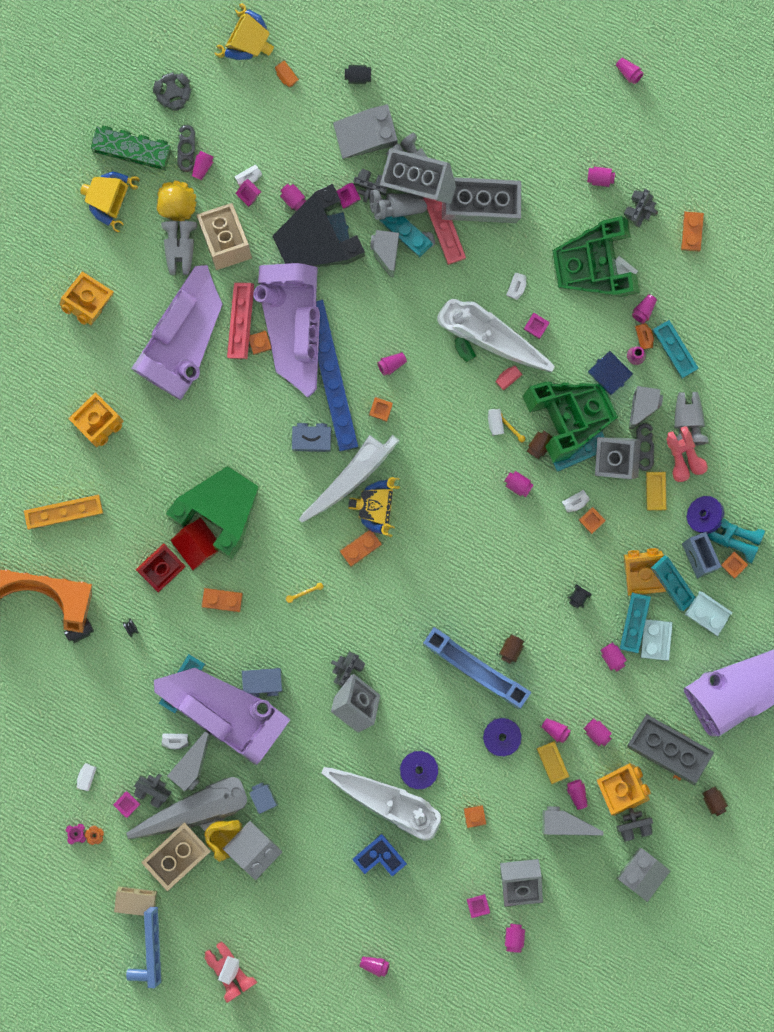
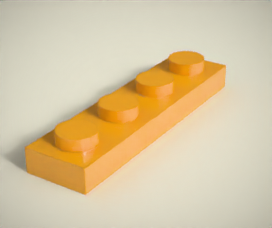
M100 495L24 510L28 530L103 514Z

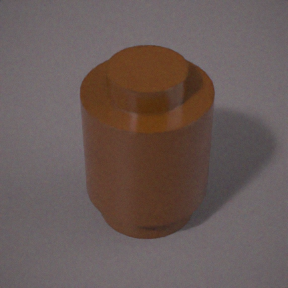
M544 430L542 433L538 431L529 443L527 452L538 460L541 456L544 457L547 452L545 446L553 436Z
M511 634L506 639L499 653L502 656L501 660L508 664L516 663L524 648L523 644L525 641Z
M716 786L702 793L704 796L703 800L711 815L715 813L716 816H719L727 811L725 808L728 804Z

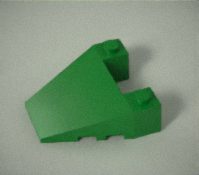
M619 216L603 220L593 228L584 231L578 237L572 238L552 250L558 287L618 297L639 294L637 275L632 272L618 275L615 262L613 241L631 238L628 219Z
M543 382L529 386L522 396L530 413L546 408L558 432V435L553 436L545 446L553 463L572 457L618 418L603 384L579 383V385H573L566 382L562 384Z
M227 466L176 498L166 515L171 521L184 528L197 513L223 530L213 546L218 552L232 560L243 544L245 531L249 524L250 514L254 507L259 486Z

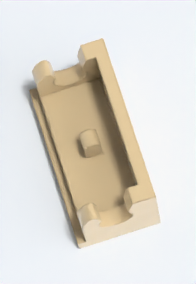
M118 887L114 912L144 916V912L148 908L155 907L157 891Z

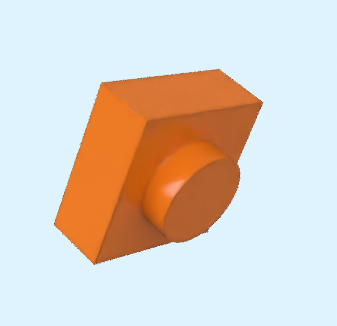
M266 331L250 335L249 342L253 355L272 350Z
M375 397L369 416L387 422L393 403Z
M592 507L578 521L592 534L606 520Z
M735 551L721 564V567L733 579L748 566Z
M483 805L464 808L467 828L486 825Z

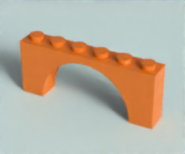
M0 570V599L13 592L24 590L43 593L51 597L60 606L64 615V630L83 633L92 597V584L31 575L29 573L12 572L10 570Z

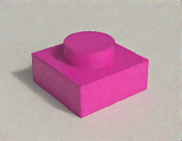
M247 179L235 194L249 207L255 202L261 191Z
M348 183L336 191L343 209L361 200L353 183Z
M533 313L523 330L540 340L550 322Z
M128 791L113 804L126 818L141 805Z
M485 894L466 899L471 918L490 913Z

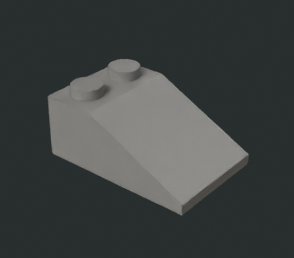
M388 104L370 108L333 122L342 159L393 147L397 144V136Z
M207 731L202 734L167 775L184 791L193 790L200 782L197 779L201 775L211 735Z
M547 806V810H543V834L603 835V831L560 810V807Z

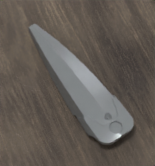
M235 777L212 783L206 786V788L151 816L126 833L128 839H137L175 832L183 823H186L191 828L211 823L215 819L219 820L234 815L247 804V796L243 785Z

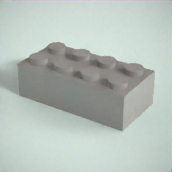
M454 177L456 188L451 205L442 202V220L517 223L521 219V181Z

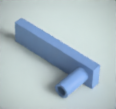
M150 907L144 912L147 970L128 969L126 978L128 981H147L148 988H156L161 983L158 907Z

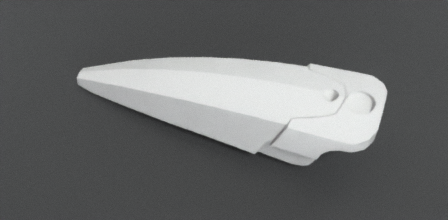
M451 299L444 304L437 316L440 326L456 336L464 338L494 354L550 373L555 367L520 335L475 302H462L457 299Z
M369 435L347 467L301 515L299 521L305 522L351 493L381 465L400 440L392 435L383 445Z
M324 767L321 772L322 775L350 797L397 825L401 830L424 841L431 840L441 824L440 813L429 802L408 793L406 790L333 768Z

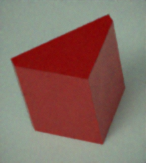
M202 518L185 526L170 540L193 571L218 553L213 546L217 538Z
M163 543L136 571L159 593L186 566Z

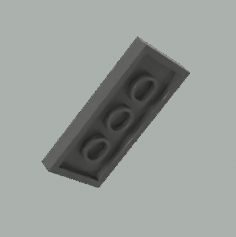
M646 714L627 745V748L694 786L714 755V752L648 714Z

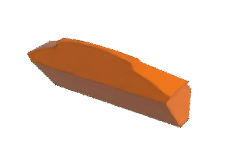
M285 60L275 66L277 76L283 84L292 87L298 82L299 79Z
M646 323L635 326L640 347L643 350L653 348L654 336L651 328Z

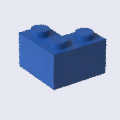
M383 834L379 835L352 858L364 874L379 862L391 876H394L407 865L406 861Z

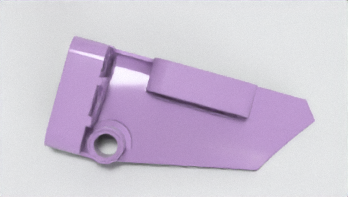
M300 263L259 266L258 284L260 285L254 290V299L262 303L276 373L288 380L306 397H310L317 390L320 312L316 307L318 267Z
M207 265L195 266L155 326L151 334L152 338L131 368L134 372L179 400L183 398L192 382L200 375L199 367L222 307L221 299ZM192 367L193 373L188 377L186 369Z
M774 650L713 672H705L701 678L684 688L688 701L708 735L721 736L747 718L756 716L774 705ZM711 676L714 678L713 685L710 683Z
M196 668L154 680V692L215 738L232 747L254 765H257L290 721L287 716L273 707L268 701L259 699ZM260 703L265 704L267 708L265 714H260L257 711V706Z

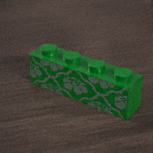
M108 126L96 127L91 145L93 153L166 171L171 153V147L167 141L160 139L152 141L144 135L132 136L130 132L125 130L116 132Z

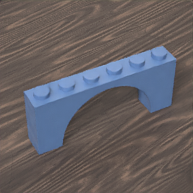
M433 627L423 642V646L517 709H521L531 694L529 690L517 682L507 678L467 652L435 627Z

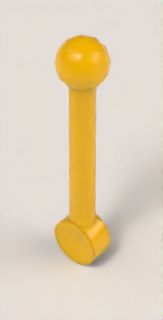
M501 413L502 422L518 437L519 442H524L525 436L520 435L503 418V414Z
M317 583L316 586L296 595H288L286 601L292 603L294 599L317 589L322 590L324 586L322 583Z

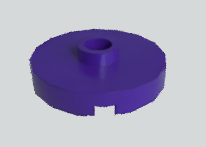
M711 496L699 497L688 508V524L698 533H712L722 524L721 521L725 515L724 508L717 499Z
M499 718L486 726L483 741L489 752L496 756L504 757L513 754L521 744L522 735L520 728L515 722ZM500 734L506 735V739L504 741L499 740Z
M414 751L402 760L400 775L404 783L409 787L425 789L435 782L438 775V765L435 758L429 753ZM416 767H422L423 772L417 774L415 771Z

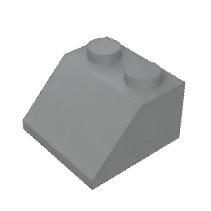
M376 230V234L371 236L370 250H374V257L390 277H394L399 233Z
M637 386L633 395L629 429L635 428L662 406L663 395H660L661 389Z
M598 437L595 476L623 479L638 478L641 439Z
M353 674L335 695L331 712L359 733L374 725L380 694Z
M251 821L223 848L255 880L282 853L281 849Z
M639 847L616 879L648 902L670 873V870Z
M539 859L500 863L504 907L543 903Z

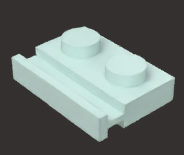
M699 591L698 596L694 599L685 615L718 636L728 621V617L733 612Z
M646 619L640 658L669 661L673 622Z

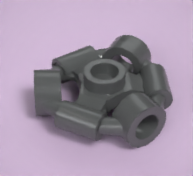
M172 72L162 75L163 78L155 81L153 93L157 97L156 100L165 108H171L172 111L183 109L186 101H189L192 90L189 85L190 80L183 73L174 74ZM177 79L185 87L179 88L175 84V80ZM163 83L167 85L166 92L161 94ZM181 97V99H182V100H175V101H173V102L170 103V100L173 99V98Z

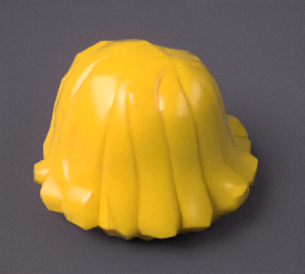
M176 180L162 184V188H159L157 193V211L159 215L179 222L190 219L191 215L195 212L197 203L193 188H189L186 182Z
M239 820L216 821L205 830L206 845L214 852V858L220 862L230 858L223 848L243 828V824Z

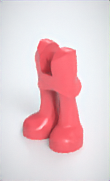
M686 426L680 428L683 439L678 441L673 431L668 432L666 439L667 445L674 456L675 466L672 473L674 480L677 482H684L690 477L689 469L682 455L685 451L692 473L701 475L708 470L707 462L697 456L692 434Z
M223 942L216 945L223 956L219 961L210 949L205 952V960L213 968L217 976L220 975L227 956L234 958L229 948ZM239 967L235 978L244 992L258 982L254 977H247ZM233 980L229 985L222 982L226 989L224 995L226 1003L242 994Z

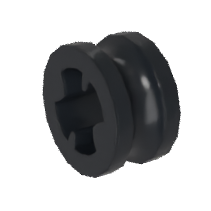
M131 618L127 623L123 622V626L130 637H133L134 633H139Z

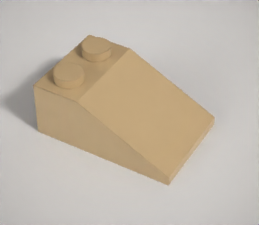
M233 203L197 214V219L216 270L252 259L248 241Z
M183 823L141 863L166 891H169L211 851L188 825Z

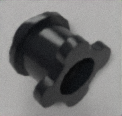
M576 584L574 592L567 598L570 600L569 604L576 609L579 607L584 608L583 604L592 594Z

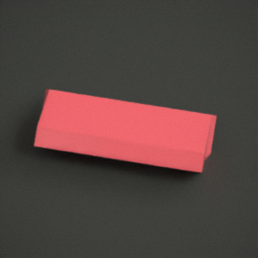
M515 365L503 371L495 382L502 390H505L521 377L522 373Z

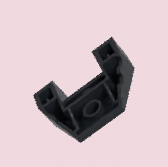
M333 184L316 191L272 236L285 264L300 263L315 267L349 264L365 256V251L357 235L339 243L326 212L341 206V200Z

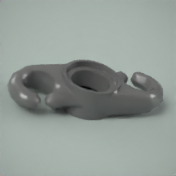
M184 125L179 129V132L182 133L184 130H189L191 134L189 137H184L182 134L179 135L177 165L181 171L188 172L194 168V165L190 164L188 167H184L182 162L184 160H189L191 163L194 162L195 130L190 125ZM187 143L192 146L189 153L181 151L183 144Z
M643 423L636 430V439H641V443L648 442L651 448L649 452H642L640 450V461L646 458L649 460V464L643 466L639 463V469L648 471L654 465L653 434L650 432L644 436L641 430L647 428L649 431H652L653 427L650 424Z

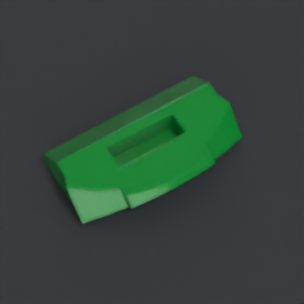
M460 337L454 340L459 356L466 363L477 357L468 340Z

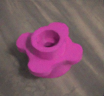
M83 824L73 827L71 825L67 826V842L69 844L85 842V826Z

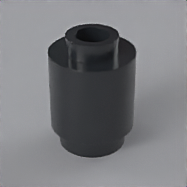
M349 65L348 69H345V80H348V84H366V82H371V67H367V65Z
M86 618L83 633L64 631L68 641H73V643L90 636V633L94 632L88 618Z

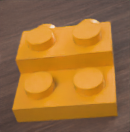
M82 271L61 297L60 306L66 314L72 313L77 316V320L81 324L86 325L88 323L92 325L101 314L103 307L113 296L114 291Z
M96 392L68 418L96 448L99 445H105L108 442V436L113 432H118L124 422Z
M658 548L647 549L645 553L631 550L628 551V554L624 555L628 596H631L632 592L638 594L666 592L651 569L664 556L663 552L659 551Z
M629 763L597 780L611 815L615 816L650 800L648 796L651 794L647 784H643L641 780L643 773L638 766L636 767Z

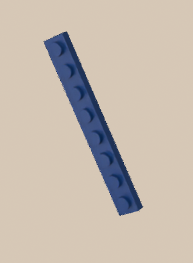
M319 300L316 301V307L320 312L318 363L339 451L342 452L358 448L324 301Z

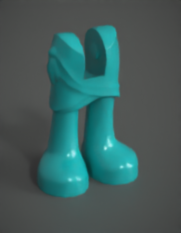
M723 518L722 524L719 527L723 529L722 534L716 532L707 534L709 540L744 553L746 561L752 564L759 548L757 546L760 545L765 530H746L738 527V525L729 523V521ZM733 535L739 536L752 542L757 546L744 543L731 537Z

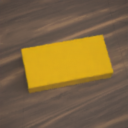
M646 472L647 511H666V472Z
M555 741L536 748L551 784L569 777Z

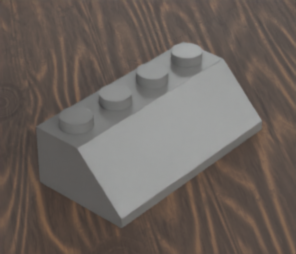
M390 148L380 182L381 186L451 205L456 184L450 163Z

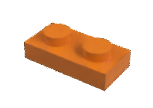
M684 212L681 250L701 251L704 213Z
M368 530L340 550V553L350 567H352L382 544L374 532Z
M204 588L202 607L240 612L243 593Z

